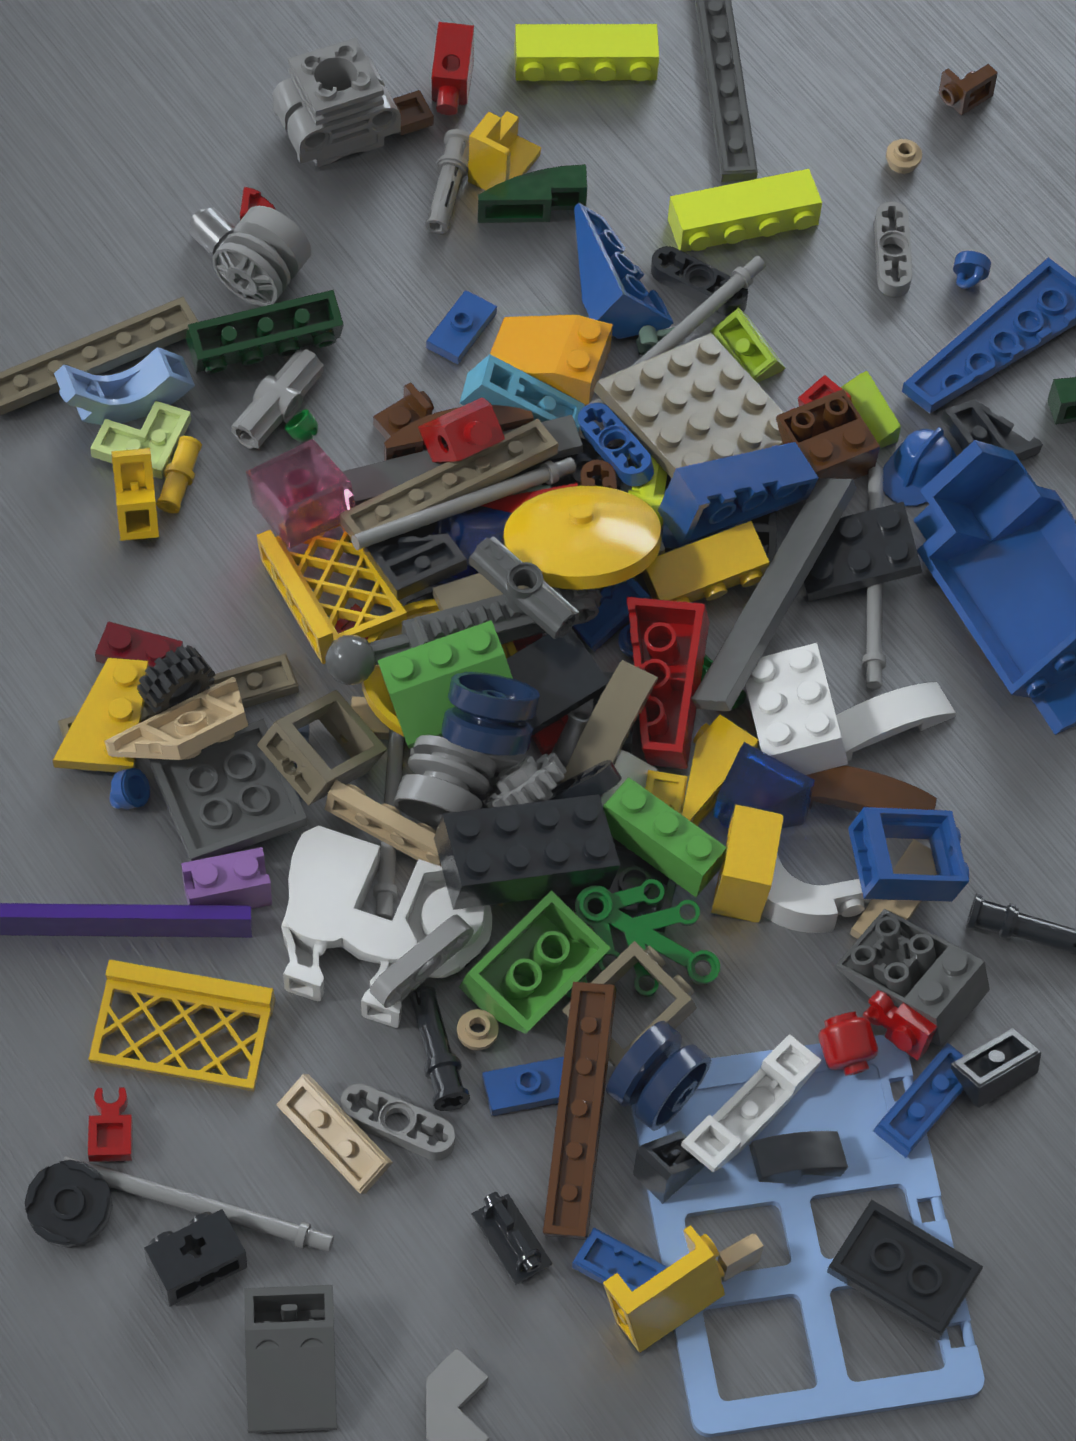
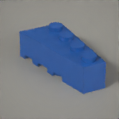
M796 442L775 445L770 448L676 468L658 512L680 547L808 499L819 477Z

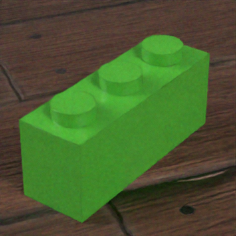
M628 777L604 804L603 808L612 837L693 896L697 897L719 872L727 847Z

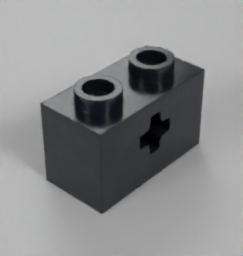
M223 1209L213 1214L211 1212L201 1213L194 1217L188 1226L174 1233L172 1231L163 1232L154 1237L148 1246L144 1247L146 1263L169 1307L248 1268L246 1251ZM194 1250L197 1255L201 1254V1256L194 1258L191 1253L187 1254V1252Z

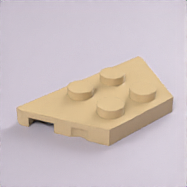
M231 677L105 740L108 755L111 757L170 760L191 759L198 756L202 749L216 742H224L234 737L235 732L248 726L236 678Z

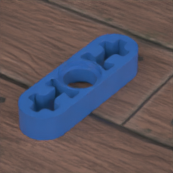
M591 403L583 407L578 414L582 435L604 461L614 468L617 476L629 486H640L650 481L654 475V467L649 452L613 411L603 403ZM594 420L599 423L603 422L604 429L602 431ZM615 439L626 441L618 449H608L606 447L610 441ZM630 457L632 462L638 467L637 469L633 466L629 467L627 460Z

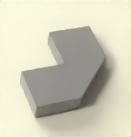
M458 1348L426 1377V1441H489V1437L460 1410L488 1383V1376Z

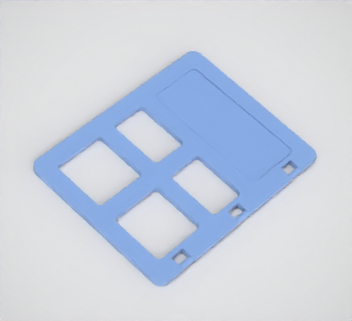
M885 1034L874 1036L878 1046V1054L874 1059L867 1062L869 1070L851 1076H845L843 1069L831 1070L828 1068L820 1043L804 1045L822 1060L821 1064L779 1114L752 1140L755 1141L766 1137L797 1132L838 1131L848 1165L847 1170L842 1176L803 1175L797 1184L759 1182L749 1148L750 1142L734 1158L714 1173L706 1166L702 1168L663 1204L647 1189L661 1264L667 1267L689 1253L683 1232L686 1228L685 1220L688 1217L773 1205L780 1210L790 1263L784 1266L743 1271L724 1282L721 1279L725 1295L674 1329L692 1426L698 1434L704 1437H717L970 1399L976 1397L983 1388L985 1378L978 1348L974 1340L966 1298L948 1327L960 1325L965 1347L951 1349L946 1328L942 1337L938 1340L944 1362L942 1369L860 1382L850 1380L847 1375L830 1294L838 1290L852 1289V1287L827 1273L833 1259H827L821 1254L810 1202L819 1198L900 1188L905 1194L911 1223L954 1248L948 1221L944 1213L941 1200L942 1195L927 1134L905 1158L873 1132L876 1125L896 1103L893 1099L890 1083L903 1081L906 1092L914 1082L909 1055L884 1037ZM773 1050L711 1058L709 1070L692 1097L667 1124L658 1130L652 1131L635 1116L637 1103L631 1105L638 1146L640 1147L645 1143L678 1131L688 1136L709 1114L713 1116L761 1068L763 1060ZM931 1201L935 1221L922 1223L918 1203ZM783 1298L797 1299L801 1308L816 1386L812 1389L732 1401L721 1399L718 1393L703 1313L708 1309Z

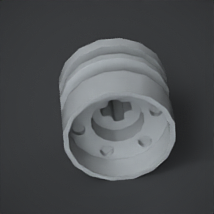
M259 205L251 207L234 228L233 233L229 234L212 256V266L218 278L239 298L254 305L267 306L275 303L289 285L290 279L296 276L310 258L311 245L304 232L290 218L273 208Z
M421 735L416 738L413 747L415 754L410 756L408 760L409 768L416 774H407L402 777L394 799L395 806L411 818L438 828L441 816L444 813L482 809V801L474 794L488 792L490 787L488 779L494 776L496 763L488 755L465 749L451 743L444 737Z

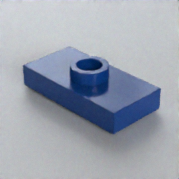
M465 290L426 340V348L458 365L497 314V306Z
M633 578L604 587L600 591L602 598L600 599L601 605L598 607V615L586 623L572 626L575 632L594 652L630 621L627 597L651 599Z
M564 1057L483 1072L482 1080L491 1116L558 1103Z
M596 1228L592 1229L572 1262L573 1269L601 1284L618 1273L631 1291H634L668 1268Z

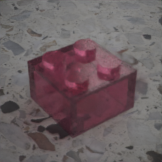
M314 439L246 471L253 506L290 549L339 525V514L356 506L351 481Z

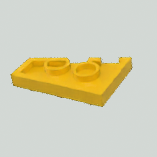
M107 659L53 758L54 768L118 772L135 768L136 758L109 756L104 741L141 723L144 699L138 693L137 685L141 684L139 682L140 677L147 675L145 670L148 668V661Z

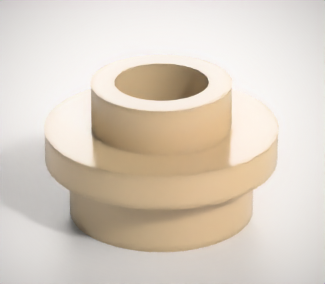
M899 139L893 141L887 147L886 159L892 170L897 173L906 174L919 166L922 159V150L911 140Z
M470 1010L463 1014L458 1021V1039L471 1050H484L490 1047L498 1037L499 1027L497 1020L485 1010ZM473 1024H481L485 1027V1030L477 1033L472 1031L470 1027Z

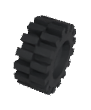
M187 645L184 648L180 646L177 647L175 653L172 650L166 652L164 659L157 658L154 661L156 665L154 667L149 666L145 670L147 675L140 677L139 682L141 684L137 685V690L157 715L209 689V685L214 684L215 672L195 647Z

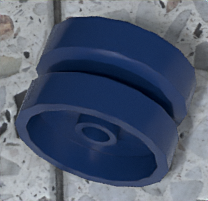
M482 672L458 673L451 678L448 698L455 707L449 708L444 713L441 733L445 739L465 749L493 755L515 756L525 754L529 750L533 729L526 721L532 719L537 713L540 698L538 690L512 678Z
M664 1020L650 1027L632 1045L615 1068L606 1087L607 1094L621 1106L627 1107L637 1103L635 1116L652 1131L663 1127L682 1109L703 1081L711 1064V1058L696 1045L691 1044L680 1048L682 1043L681 1034Z

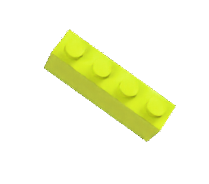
M515 24V80H657L659 65L657 24Z
M804 169L670 196L668 222L679 250L683 252L700 251L711 246L726 243L735 244L746 239L761 236L769 237L780 232L795 229L804 230L811 226L819 225L822 200L810 169Z

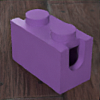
M262 847L181 863L188 905H249L251 909L272 905L271 882L269 874H266L265 857Z

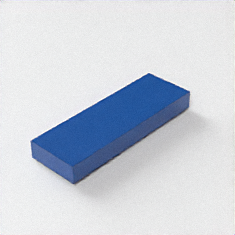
M947 1043L876 1125L873 1132L906 1158L964 1090L951 1069V1063L962 1058L964 1055Z

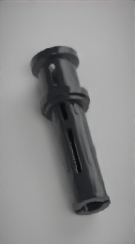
M975 894L967 919V929L973 930L974 927L998 933L1000 939L1006 940V938L1011 939L1012 936L1076 954V929L1020 913L1019 908L1014 904L1009 903L1007 906L983 900L981 894Z
M431 986L419 987L417 990L420 997L413 990L410 993V1000L414 1007L427 1056L424 1073L432 1082L435 1094L432 1098L433 1106L439 1111L455 1110L463 1107L470 1100L469 1090L463 1087L459 1073L462 1064L460 1059L455 1054H452L436 996V989Z

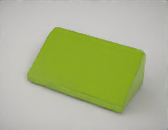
M739 307L710 330L757 383L786 369L749 316Z
M868 371L860 373L841 386L851 396L854 407L880 445V448L898 442L901 430L900 423Z

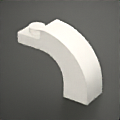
M777 853L772 886L762 916L779 926L794 931L806 933L833 932L838 915L843 917L856 916L865 910L871 899L863 898L859 879L829 885L804 883L786 871Z

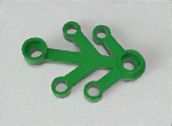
M649 879L643 882L641 886L611 893L602 886H590L583 889L577 896L575 902L576 915L588 926L593 927V931L611 948L598 962L601 972L606 969L603 965L605 957L614 956L617 958L620 955L614 949L610 924L624 932L628 947L634 941L643 950L646 949L645 945L651 946L658 953L686 968L688 977L698 985H708L718 977L720 961L714 953L708 950H700L693 953L655 931L656 929L675 924L683 926L694 925L700 916V908L696 902L683 900L676 907L634 918L618 910L640 902L649 906L659 904L664 896V887L658 880ZM652 885L658 888L660 894L656 899H648L644 895V889L647 886ZM593 900L600 901L604 907L603 911L599 914L591 913L587 907L589 902ZM684 906L692 907L695 911L694 918L690 920L683 919L680 916V909ZM637 962L633 966L636 974L634 989L643 997L652 996L658 990L659 982ZM699 962H706L709 964L711 972L706 976H700L695 971V965ZM647 976L653 979L654 987L651 990L645 991L640 988L639 980L642 977Z

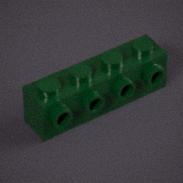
M333 289L188 324L186 340L195 372L205 371L206 374H215L228 368L227 365L242 362V365H253L264 360V356L278 353L280 357L295 354L297 350H300V347L314 344L316 348L330 346L336 342L337 338H340L344 324Z

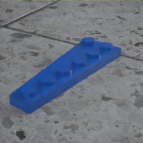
M1048 257L903 383L902 392L930 414L1076 325V278Z

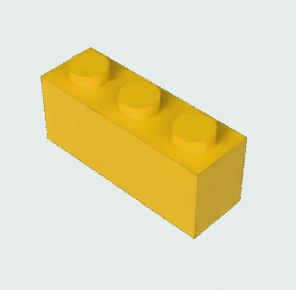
M752 521L659 555L641 574L652 599L694 602L705 597L707 601H711L725 595L728 592L727 589L741 584L742 587H748L760 582L769 566V560Z

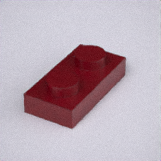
M108 621L96 649L95 659L96 662L104 664L108 658L148 661V667H154L156 665L154 661L157 658L164 659L166 652L170 650L175 653L177 647L183 646V641Z

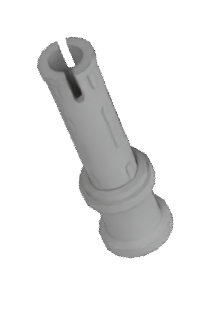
M451 129L446 132L444 137L446 145L444 154L439 157L437 162L440 175L428 219L425 222L427 230L435 234H444L448 231L460 181L468 174L470 133L464 130Z

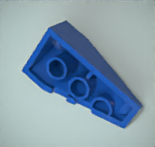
M578 203L574 207L582 302L589 315L588 318L613 324L612 336L618 339L639 335L640 329L646 325L653 326L656 331L669 328L674 322L663 300L656 290L648 292L640 281L644 273L639 266L634 265L622 254L626 248L608 222L601 215Z

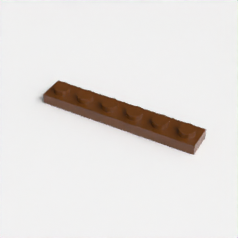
M573 982L543 1228L545 1236L587 1239L589 1234L617 991L615 985Z

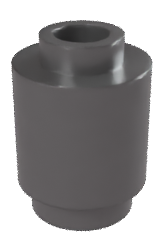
M214 207L198 210L190 219L189 234L213 256L228 235L233 233L235 226Z

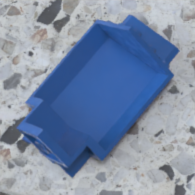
M974 440L920 490L929 506L913 519L926 539V542L917 549V553L1010 694L1031 698L1056 735L1076 726V520L1055 490L1035 484L1014 451Z

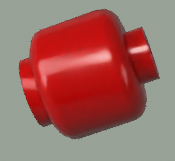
M856 1011L825 1020V1027L820 1030L818 1039L828 1068L831 1070L843 1069L845 1076L869 1070L867 1062L874 1059L878 1054V1046L869 1020L865 1017H857Z

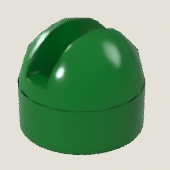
M304 409L287 422L285 430L296 441L307 443L313 440V436L317 435L318 422L308 409Z

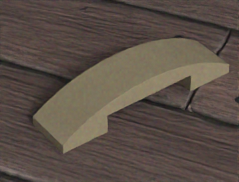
M621 660L581 734L566 767L567 772L563 774L565 777L560 783L603 761L611 760L613 764L615 763L638 714L642 713L658 680L657 676Z

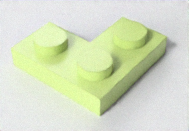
M155 400L141 430L105 419L90 448L91 457L112 463L111 451L150 448L153 477L163 479L165 467L173 459L179 437L184 436L191 422V412Z

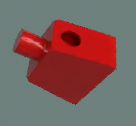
M438 22L431 81L432 100L437 102L436 110L440 114L455 115L458 111V105L468 104L474 66V25Z
M483 397L418 426L432 462H457L505 440L491 403ZM441 436L447 442V447H444L441 441Z

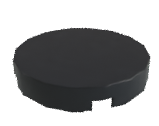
M75 1160L59 1161L60 1163L53 1164L50 1167L47 1166L39 1171L29 1184L24 1201L28 1221L35 1233L52 1245L65 1248L84 1245L97 1237L109 1222L113 1206L111 1190L100 1172L87 1163Z

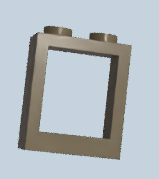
M337 690L275 721L257 744L308 806L327 796L336 780L346 785L368 773L387 750L384 744ZM318 719L351 758L330 769L300 734L298 729Z
M635 941L591 983L614 985L639 962L670 993L675 1001L625 1049L611 1037L609 1062L615 1068L632 1045L654 1024L664 1020L676 1029L697 1009L691 998L695 993L691 986L678 974L672 979L662 969L666 964L664 959L651 946L643 950ZM570 1003L562 1010L567 1018H569Z

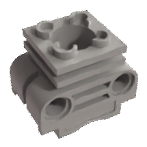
M356 37L288 58L290 78L281 81L273 90V112L275 116L279 117L284 129H288V137L297 152V159L300 164L314 160L318 168L352 153L367 152L383 147L385 136L401 132L400 112L387 87H385L384 81L372 59L365 56Z

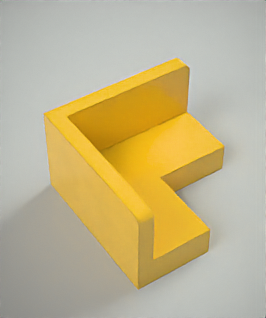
M488 111L469 135V183L486 191L506 180L526 174L541 155L540 146L518 136V116L506 111L502 117H499Z
M735 805L728 830L727 849L718 874L711 913L756 923L760 921L772 886L783 823L782 814Z

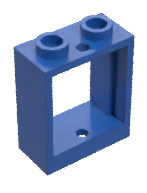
M863 807L848 827L864 899L952 902L969 882V867L964 862L960 846L961 834L959 828L955 825L952 811ZM886 838L929 840L937 875L894 874Z

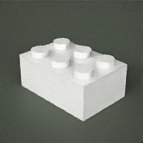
M814 643L761 657L745 685L770 784L847 765L848 760L818 644Z

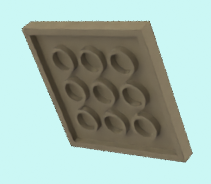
M712 333L597 381L594 389L595 393L621 420L671 479L676 468L770 448L775 445H783L776 417L784 412Z

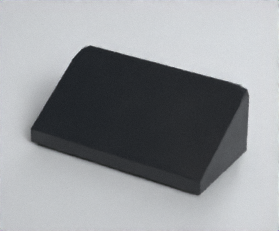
M1012 1028L951 1063V1069L972 1103L977 1108H980L1036 1075L1039 1071L1041 1051Z

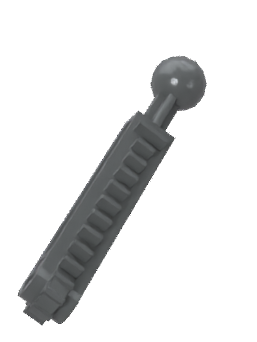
M552 587L580 612L579 619L574 625L586 623L598 615V607L601 605L600 599L602 598L599 588L573 590ZM502 594L402 621V634L369 643L358 635H343L334 640L329 647L325 657L326 667L336 681L345 685H357L369 678L374 671L375 665H379L378 660L490 620L493 622L501 644L546 633V631L527 614L518 613L510 609L506 604L505 595Z

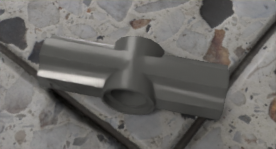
M495 537L486 538L477 545L469 558V564L505 595L506 604L510 609L518 613L527 614L554 639L562 638L571 630L572 626L579 619L580 612L543 580L542 571L536 565L522 562ZM518 586H528L531 589L522 590Z

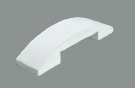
M929 682L881 694L837 714L836 717L847 760L850 761L853 752L915 726H918L920 731L954 718L956 712L937 682Z
M789 1034L763 1060L761 1068L713 1116L709 1114L682 1141L681 1146L714 1173L742 1151L779 1114L811 1077L822 1060Z

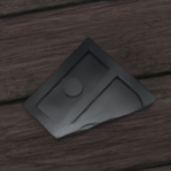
M449 534L429 535L424 538L415 536L398 537L399 544H373L363 548V552L397 600H401L468 569L467 559Z

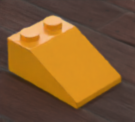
M580 315L504 317L490 354L584 403L586 406L592 401L596 383L601 377L610 353L613 324Z

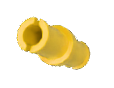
M191 436L179 437L172 462L167 464L164 470L165 481L160 497L156 502L159 509L168 513L179 512L187 486L191 485L195 478L193 469L198 453L202 448V443L198 439Z

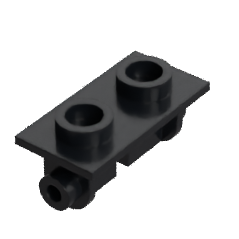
M493 1192L483 1199L484 1207L471 1213L515 1285L553 1264L509 1194L500 1197L498 1192Z

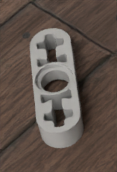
M888 201L882 203L877 208L874 221L877 285L879 290L886 296L901 297L909 291L913 274L909 213L904 205ZM887 217H893L894 222H896L895 230L889 231L890 225ZM887 244H896L902 248L903 252L896 255L889 254L883 247ZM892 268H897V279L899 282L893 281V278L890 276Z
M459 915L451 916L381 973L372 984L370 993L385 1008L393 1006L459 952L471 939L474 932L473 928Z
M362 1083L348 1086L340 1097V1107L365 1132L429 1160H442L448 1157L454 1149L455 1130L448 1120ZM360 1098L366 1099L367 1108H361L358 1112L352 1111L351 1102L357 1103ZM379 1105H382L383 1107L379 1112L378 1122L373 1121L374 1112L378 1113V1107ZM393 1113H402L408 1117L410 1123L402 1131H393L387 1127L385 1120ZM417 1122H421V1132L417 1131V1138L413 1139ZM437 1131L443 1133L444 1142L438 1141L435 1146L429 1145V1137L427 1135L434 1136Z

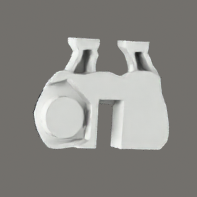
M316 826L303 832L294 849L288 877L289 901L281 926L290 961L283 973L284 989L317 1002L321 1001L324 995V976L319 967V956L325 953L326 948L336 947L344 948L359 960L380 964L379 970L370 980L371 988L378 976L448 918L453 915H459L473 928V935L459 952L428 977L445 978L455 974L477 958L489 944L492 932L490 905L453 910L442 867L418 859L392 921L361 911L379 869L380 846L322 826ZM422 981L413 990H416L424 981ZM368 989L361 1000V1015L364 1018L398 1028L402 1015L401 1002L408 994L393 1006L385 1008Z

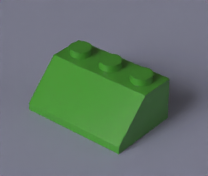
M492 620L378 660L387 691L409 749L414 747L416 738L421 735L443 737L441 728L444 713L449 708L455 707L448 698L451 678L455 674L482 672L513 679Z
M550 891L466 974L459 988L481 1010L492 1014L497 1021L527 1034L572 989L573 982H579L611 948L553 891Z

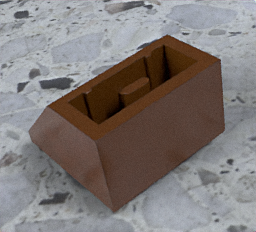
M844 389L777 415L776 422L783 444L796 442L819 478L855 480L867 475L870 468L876 467L880 445Z

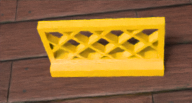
M343 510L277 537L274 536L271 529L256 535L263 565L322 664L326 663L325 657L329 647L339 637L343 635H358L365 638L398 625L404 620H408L407 613L402 604L396 599L365 555L363 548L359 550L354 548L351 537L340 524L339 514L344 512ZM339 526L344 531L340 540L323 537L326 531ZM298 542L309 544L305 554L290 552L287 547ZM317 547L335 550L330 560L313 557ZM343 552L359 555L360 558L356 566L339 562ZM308 566L324 570L320 580L303 576ZM333 572L350 576L346 586L329 582ZM359 578L375 581L371 592L354 588ZM322 593L339 595L340 598L336 606L320 603L319 599ZM349 598L366 601L361 612L344 608ZM374 604L388 606L393 610V612L383 616L370 614ZM339 618L356 622L353 628L339 634L335 629Z
M109 959L105 974L107 980L88 1058L89 1062L255 1091L270 1016L273 1015L276 1001L273 988ZM114 992L132 995L139 1007L118 1019L111 1009ZM139 996L151 999L143 1003ZM162 1000L173 1002L180 1014L160 1027L148 1009ZM181 1004L191 1005V1007L184 1010ZM202 1008L213 1009L221 1021L200 1034L190 1016ZM222 1011L231 1012L233 1014H231L228 1017H225ZM144 1013L155 1030L134 1043L123 1026ZM110 1015L114 1023L107 1027V1022ZM243 1015L260 1018L257 1032L244 1041H241L230 1025ZM185 1020L196 1038L175 1050L164 1033ZM226 1027L237 1045L217 1058L205 1040ZM118 1029L130 1045V1047L116 1056L101 1053L104 1038ZM160 1036L171 1054L158 1063L146 1061L139 1049ZM255 1042L251 1055L247 1047ZM201 1044L212 1059V1062L200 1070L188 1069L181 1056ZM242 1051L250 1062L247 1079L229 1076L222 1064ZM135 1053L139 1060L127 1057ZM176 1060L180 1067L170 1066L169 1064ZM218 1068L221 1074L210 1073V1071Z

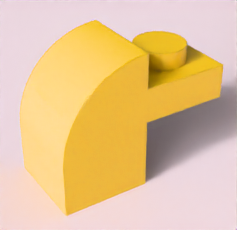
M150 448L111 451L120 541L159 537Z

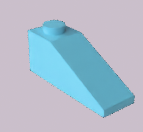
M491 354L467 373L460 399V404L462 405L483 397L491 405L532 411L534 420L539 419L540 422L572 415L578 431L580 427L578 414L585 406L584 403Z

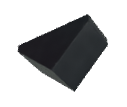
M681 1131L645 1143L636 1152L633 1175L662 1204L705 1167L704 1164L681 1146L682 1141L687 1137Z

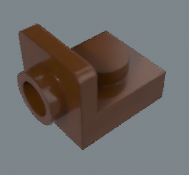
M987 64L977 71L969 72L961 80L948 68L942 72L938 93L945 104L952 106L962 116L993 96L998 72Z
M410 382L404 386V397L373 416V425L387 440L410 423L431 415L434 410L433 403L424 391L419 392Z

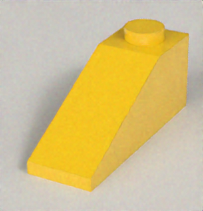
M721 714L718 715L711 725L708 723L703 724L693 739V743L696 745L682 816L696 826L700 825L756 757L759 740Z

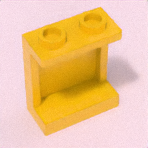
M691 1225L683 1230L689 1253L634 1291L630 1290L618 1273L603 1282L616 1323L639 1353L725 1295L721 1281L725 1273L716 1259L720 1256L719 1251L707 1234L699 1236Z

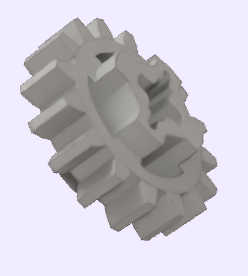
M546 753L538 760L532 756L524 757L517 764L503 770L496 777L498 782L493 786L494 790L486 793V798L482 802L486 808L548 801L553 796L551 790L557 786V782L564 779L565 776L563 774L567 770L555 753L550 755Z

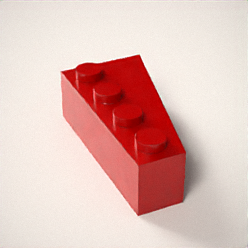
M627 597L634 666L658 677L642 713H639L642 749L646 761L652 766L687 769L696 716V707L692 697L701 683L710 624L706 606L702 603Z

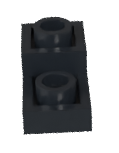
M808 1131L782 1134L755 1140L749 1145L759 1182L797 1184L803 1175L842 1176L848 1168L838 1131Z

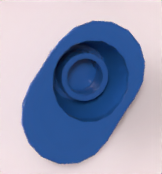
M938 427L935 431L930 429L914 431L906 437L904 442L883 467V491L893 502H904L905 506H918L927 503L920 490L957 457L947 438L944 437V430Z

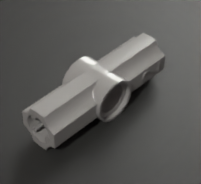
M307 349L303 351L297 350L275 377L268 375L261 381L253 396V402L232 425V434L236 436L240 444L249 449L259 448L282 421L287 423L298 413L304 395L324 373V364L320 362L317 355Z

